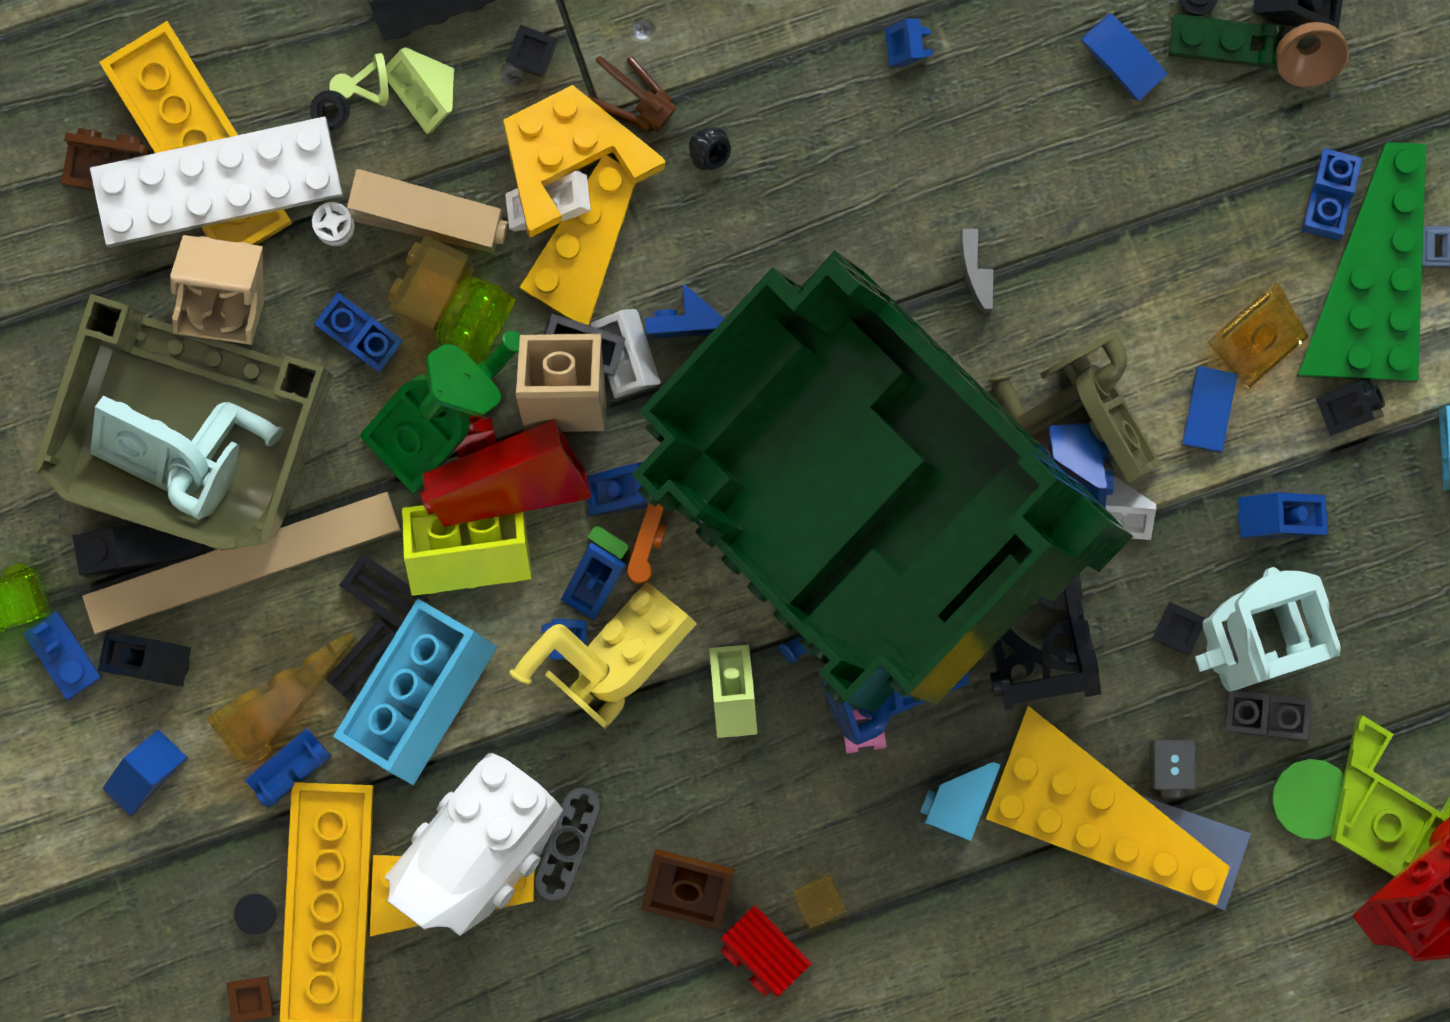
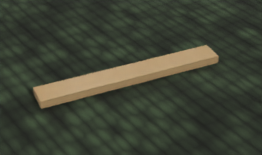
M384 492L279 528L276 535L266 544L228 550L217 549L94 591L82 597L94 634H100L401 531L389 493Z

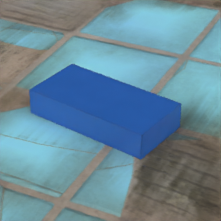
M1203 366L1196 368L1181 443L1182 446L1216 453L1223 451L1237 373Z

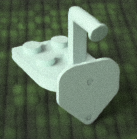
M103 396L95 406L90 454L167 491L168 498L174 507L199 520L213 514L233 481L239 444L231 442L216 463L210 460L233 426L236 424L260 436L265 440V445L268 447L275 445L281 439L284 429L276 427L266 419L236 404L223 402L214 408L196 436L190 441L182 434L168 428L163 422L152 420L132 410L125 403L115 402ZM201 485L204 486L199 499L189 495L196 492Z

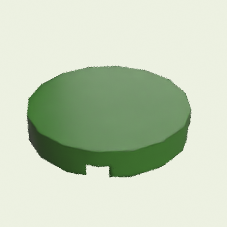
M1306 759L1289 765L1278 775L1272 786L1271 803L1276 820L1285 831L1298 838L1318 840L1332 836L1344 774L1339 768L1323 760Z

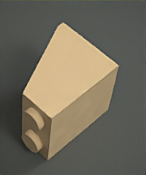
M601 334L520 335L516 398L524 431L555 419L562 432L605 431L606 393Z

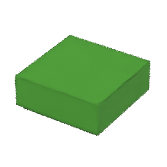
M594 526L587 537L591 543L622 562L630 552L629 546L600 526Z

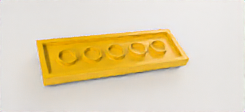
M168 21L99 62L155 153L238 135ZM283 209L201 228L205 235L211 239L236 243L247 242L252 245H258L291 225L292 221Z
M293 782L294 785L291 788L280 1022H363L374 785Z

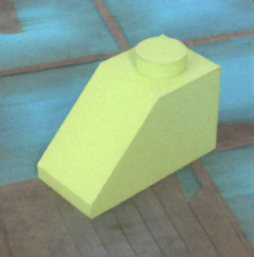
M749 644L709 648L717 738L756 735L757 722Z

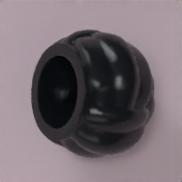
M706 127L697 131L690 139L689 155L694 166L700 170H713L723 166L731 153L730 141L727 138L726 132L719 127Z

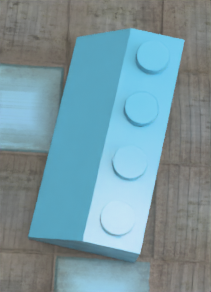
M417 598L333 737L388 772L414 785L498 646Z

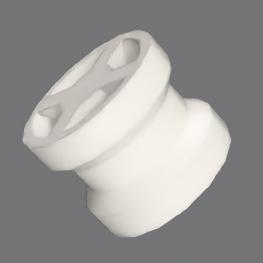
M336 202L324 203L313 214L312 227L319 239L326 245L341 246L352 238L355 230L354 220L348 209L342 204Z

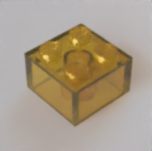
M425 235L421 244L415 242L410 249L406 259V264L410 267L403 280L396 279L390 290L388 300L392 302L390 309L398 320L435 338L441 339L475 268L469 255Z

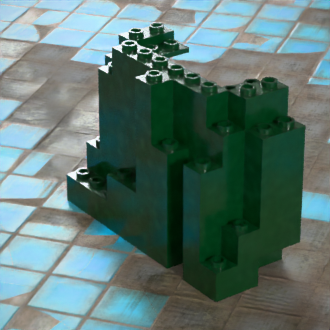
M836 250L832 252L802 286L772 267L639 411L649 422L645 428L661 444L632 474L642 485L638 492L653 506L656 507L660 504L671 514L676 510L689 521L695 522L699 526L695 531L696 534L710 547L713 548L717 545L724 553L721 558L724 564L737 575L742 572L751 581L747 585L748 589L762 602H766L768 599L777 609L773 613L776 619L789 630H792L794 627L803 636L799 641L800 644L812 656L826 663L818 672L828 683L824 687L826 692L839 704L843 705L846 702L855 710L861 707L875 712L894 691L904 698L909 695L918 703L924 700L937 705L1040 596L1053 602L1087 566L1100 572L1133 537L1077 480L1067 475L1048 457L1050 453L862 268Z

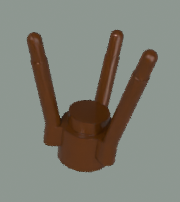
M597 57L596 62L606 72L641 100L635 108L640 113V116L592 96L587 97L604 111L637 125L645 132L650 127L659 132L677 108L670 102L672 97L657 85L633 57H628L627 62L651 90L647 93L603 57Z

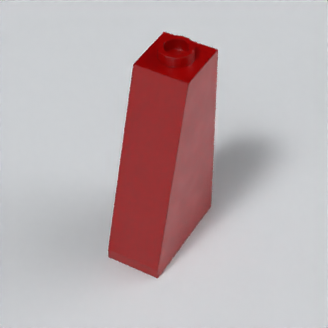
M555 419L422 474L425 491L420 493L428 514L435 513L444 527L583 501L592 497L586 470Z

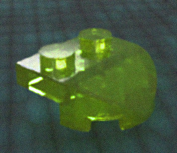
M476 276L465 278L459 285L436 329L438 345H455L461 348L479 365L484 361L516 299L502 291L501 287Z

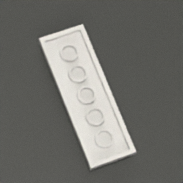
M326 117L90 168L107 247L119 246L343 197Z

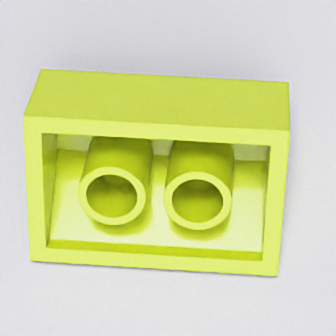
M424 505L402 508L404 561L412 596L532 579L524 512L444 527L435 513L428 514Z

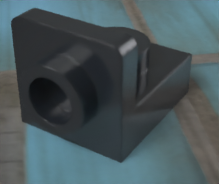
M1370 380L1359 381L1316 398L1330 436L1384 417L1381 409L1385 407L1383 395L1377 385L1372 386Z

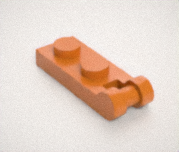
M648 503L628 565L629 579L636 585H643L646 581H650L652 569L648 560L653 547L661 548L667 526L660 524L665 511L660 504L655 507Z

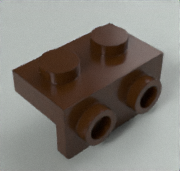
M79 128L77 134L66 132L64 141L68 144L61 184L65 187L95 191L90 171L91 167L150 155V151L145 145L140 144L141 139L133 136L117 135L116 140L101 138L102 133L90 129Z

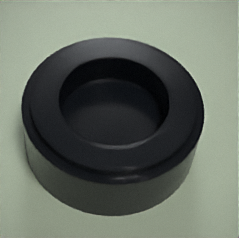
M249 894L241 898L234 910V919L237 926L245 933L261 934L273 926L276 919V908L272 900L263 894Z

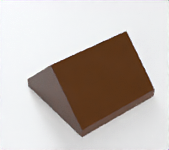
M655 849L641 910L719 930L735 869Z

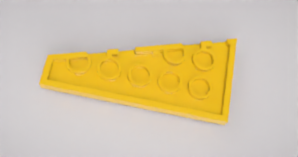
M1027 706L986 820L1216 906L1230 866L1031 707Z

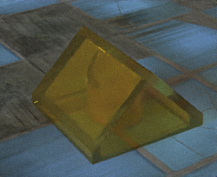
M1275 282L1219 330L1207 343L1234 373L1238 374L1237 377L1243 384L1250 388L1309 336L1282 288Z

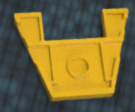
M573 85L503 120V128L513 172L515 173L519 200L524 214L525 227L530 238L561 222L562 215L544 187L561 179L563 176L610 153H614L633 184L665 169V160L662 156Z

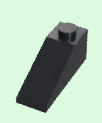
M140 524L112 527L72 535L79 575L86 578L175 562L206 554L203 544Z

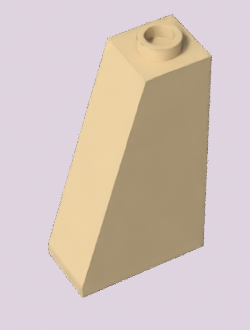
M356 169L347 209L355 222L492 254L495 253L497 244H504L508 221H503V213L500 208Z

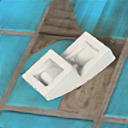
M574 171L544 187L562 215L561 222L591 211L586 174ZM517 188L506 193L509 229L514 232L526 230Z

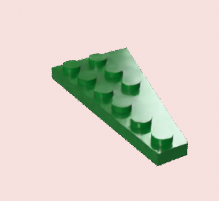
M1386 142L1383 145L1367 187L1365 198L1356 216L1351 235L1344 248L1296 377L1411 383L1418 381L1426 144Z

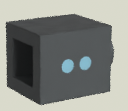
M1150 741V790H1160V798H1185V790H1195V741Z

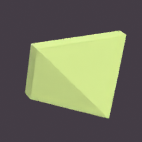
M407 47L400 49L386 65L388 83L425 133H432L452 111L454 68Z

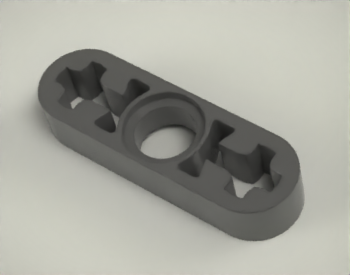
M576 788L567 794L562 805L563 812L554 827L542 859L535 885L538 893L547 900H560L571 891L600 813V799L594 791L588 788ZM583 794L589 796L588 803L594 806L592 813L585 812L580 821V824H588L586 833H583L574 826L562 825L565 817L573 821L576 808L571 806V801L573 798L580 799ZM564 832H572L580 840L579 850L572 856L562 855L557 849V839ZM551 855L560 861L574 863L571 872L563 867L560 880L566 882L564 889H556L554 894L547 892L548 885L543 882V877L545 875L552 876L557 865L548 863Z

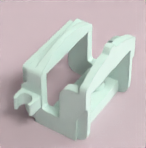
M1275 567L1266 569L1263 578L1256 580L1243 592L1230 597L1209 618L1204 619L1203 630L1207 639V652L1195 656L1200 672L1213 668L1214 672L1219 674L1224 688L1232 692L1340 656V643L1330 617L1329 601L1320 577L1302 571L1280 572ZM1300 599L1312 635L1311 640L1307 636L1296 601ZM1271 608L1274 609L1287 646L1285 648L1287 656L1278 658L1276 651L1264 653L1252 618L1253 614ZM1224 621H1227L1228 631L1238 657V663L1234 660L1222 625Z

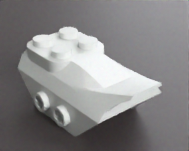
M488 753L475 766L454 793L451 791L444 796L437 807L438 814L429 824L425 822L415 831L411 839L413 844L384 877L390 883L387 901L423 929L449 927L461 936L490 916L496 907L502 909L512 898L515 892L513 886L522 875L524 877L530 876L538 866L541 859L539 855L563 812L558 802L539 783L508 760L493 753Z

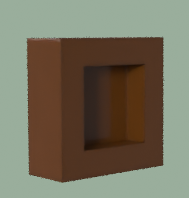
M269 976L226 983L232 1022H243L274 1016Z

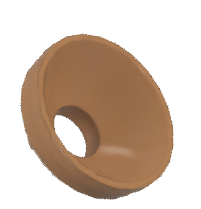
M1321 22L1302 24L1288 32L1280 41L1276 50L1277 68L1281 77L1294 86L1304 88L1320 86L1333 80L1344 70L1349 59V47L1341 31L1330 24ZM1313 35L1319 38L1317 43L1310 48L1302 49L1297 47L1299 40L1305 36Z

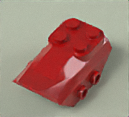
M1450 817L1432 832L1427 850L1351 915L1374 945H1387L1402 949L1410 955L1414 962L1450 958Z

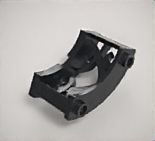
M1080 575L1053 602L1042 596L1037 599L1046 608L1066 611L1067 619L1054 625L1046 635L1043 642V651L1027 643L1011 627L1004 633L1001 639L1016 653H1013L1005 660L1000 639L991 647L996 672L990 673L994 697L1002 696L1005 710L1013 709V704L1083 691L1085 697L1101 695L1098 662L1088 620L1085 621L1081 603L1083 593ZM1058 635H1064L1069 639V648L1061 649L1057 645V656L1051 654L1053 639ZM1034 663L1042 665V679L1013 683L1011 670L1014 666H1023L1026 670L1025 678H1027L1034 670ZM1051 669L1076 672L1050 677Z

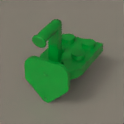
M505 332L500 345L479 365L461 348L455 345L444 344L435 349L425 359L427 374L416 376L403 384L359 435L413 494L424 486L422 474L442 466L464 441L469 431V414L481 417L494 409L500 402V392L492 379L514 354L519 352L521 334L518 332Z

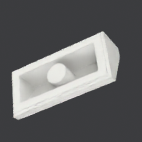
M636 309L620 310L590 323L592 327L626 338L615 376L607 375L614 398H620L660 384L654 359Z

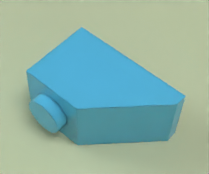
M991 762L938 785L936 792L928 790L920 809V813L926 815L924 823L971 841L1000 764Z

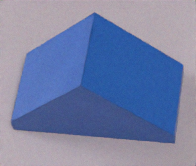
M591 543L560 600L595 621L626 572V564Z
M157 730L122 759L102 789L130 816H133L188 757L165 734Z

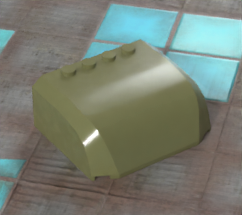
M90 294L33 470L39 473L65 501L219 550L266 544L276 535L290 507L333 375L322 366L287 355L281 360L221 340L173 334V327L170 324L145 317L128 305ZM103 396L115 402L125 403L132 410L152 420L163 422L168 428L182 434L190 441L196 436L214 408L223 402L236 404L266 419L276 427L284 429L281 439L275 445L268 447L265 445V440L260 436L236 424L233 426L210 459L216 463L231 442L239 444L233 481L213 514L199 520L174 507L168 498L167 491L90 454L95 406ZM201 485L196 492L189 495L199 499L204 486Z

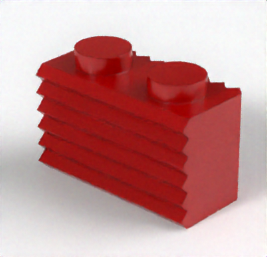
M753 905L720 938L725 944L720 950L722 954L736 968L743 963L754 974L748 980L764 997L772 992L778 998L812 964L756 905Z

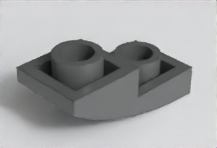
M1229 692L1225 731L1309 741L1313 700L1248 692Z

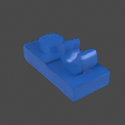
M55 611L23 633L66 700H71L103 678L59 611Z

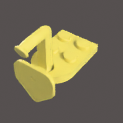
M646 581L616 616L606 624L588 647L566 626L556 624L547 629L521 658L515 669L509 671V674L521 683L531 684L533 673L552 651L556 649L579 671V678L568 688L551 671L548 670L545 675L598 724L606 729L623 709L625 697L635 692L697 623ZM592 695L599 700L606 701L597 712L588 706L594 699Z

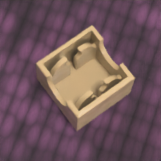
M183 235L170 274L171 293L177 294L172 316L173 334L252 345L264 305L263 247L247 242L236 243L215 240L205 236Z

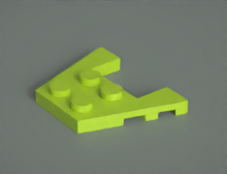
M1358 715L1355 720L1331 840L1392 877H1395L1429 848V839L1432 832L1450 817V796L1440 812L1375 773L1374 768L1394 734L1365 716Z

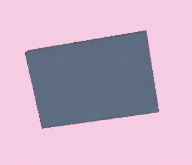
M1142 796L1230 866L1217 905L1209 904L1111 866L1109 871L1225 911L1251 833Z

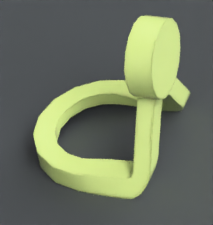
M374 54L373 62L353 78L346 74L335 75L330 81L329 90L340 92L347 100L353 94H357L378 105L386 106L389 93L383 54ZM376 68L378 69L379 95L357 86L359 82Z

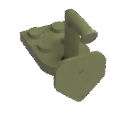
M1115 332L1097 340L1040 373L1042 379H1045L1065 370L1073 385L1027 412L1013 390L1010 382L1011 373L993 376L988 379L989 383H992L1002 407L1030 435L1041 431L1084 406L1092 419L1089 424L1093 434L1100 442L1104 441L1112 454L1110 456L1111 465L1120 477L1125 476L1127 482L1130 483L1161 465L1116 387L1127 367V355ZM1103 347L1111 363L1103 368L1090 365L1091 363L1087 358L1088 355Z

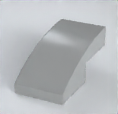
M962 229L960 234V252L964 276L982 315H990L993 309L994 269H977L978 229Z

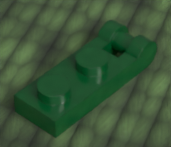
M1174 14L1168 56L1262 68H1277L1276 50L1279 41L1283 39L1284 27L1276 24H1254ZM1252 39L1263 40L1262 51H1250Z

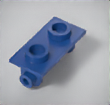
M306 728L248 776L245 782L255 791L261 803L265 807L270 808L279 803L278 801L291 791L294 785L293 782L303 781L320 765L323 766L325 761L332 755Z

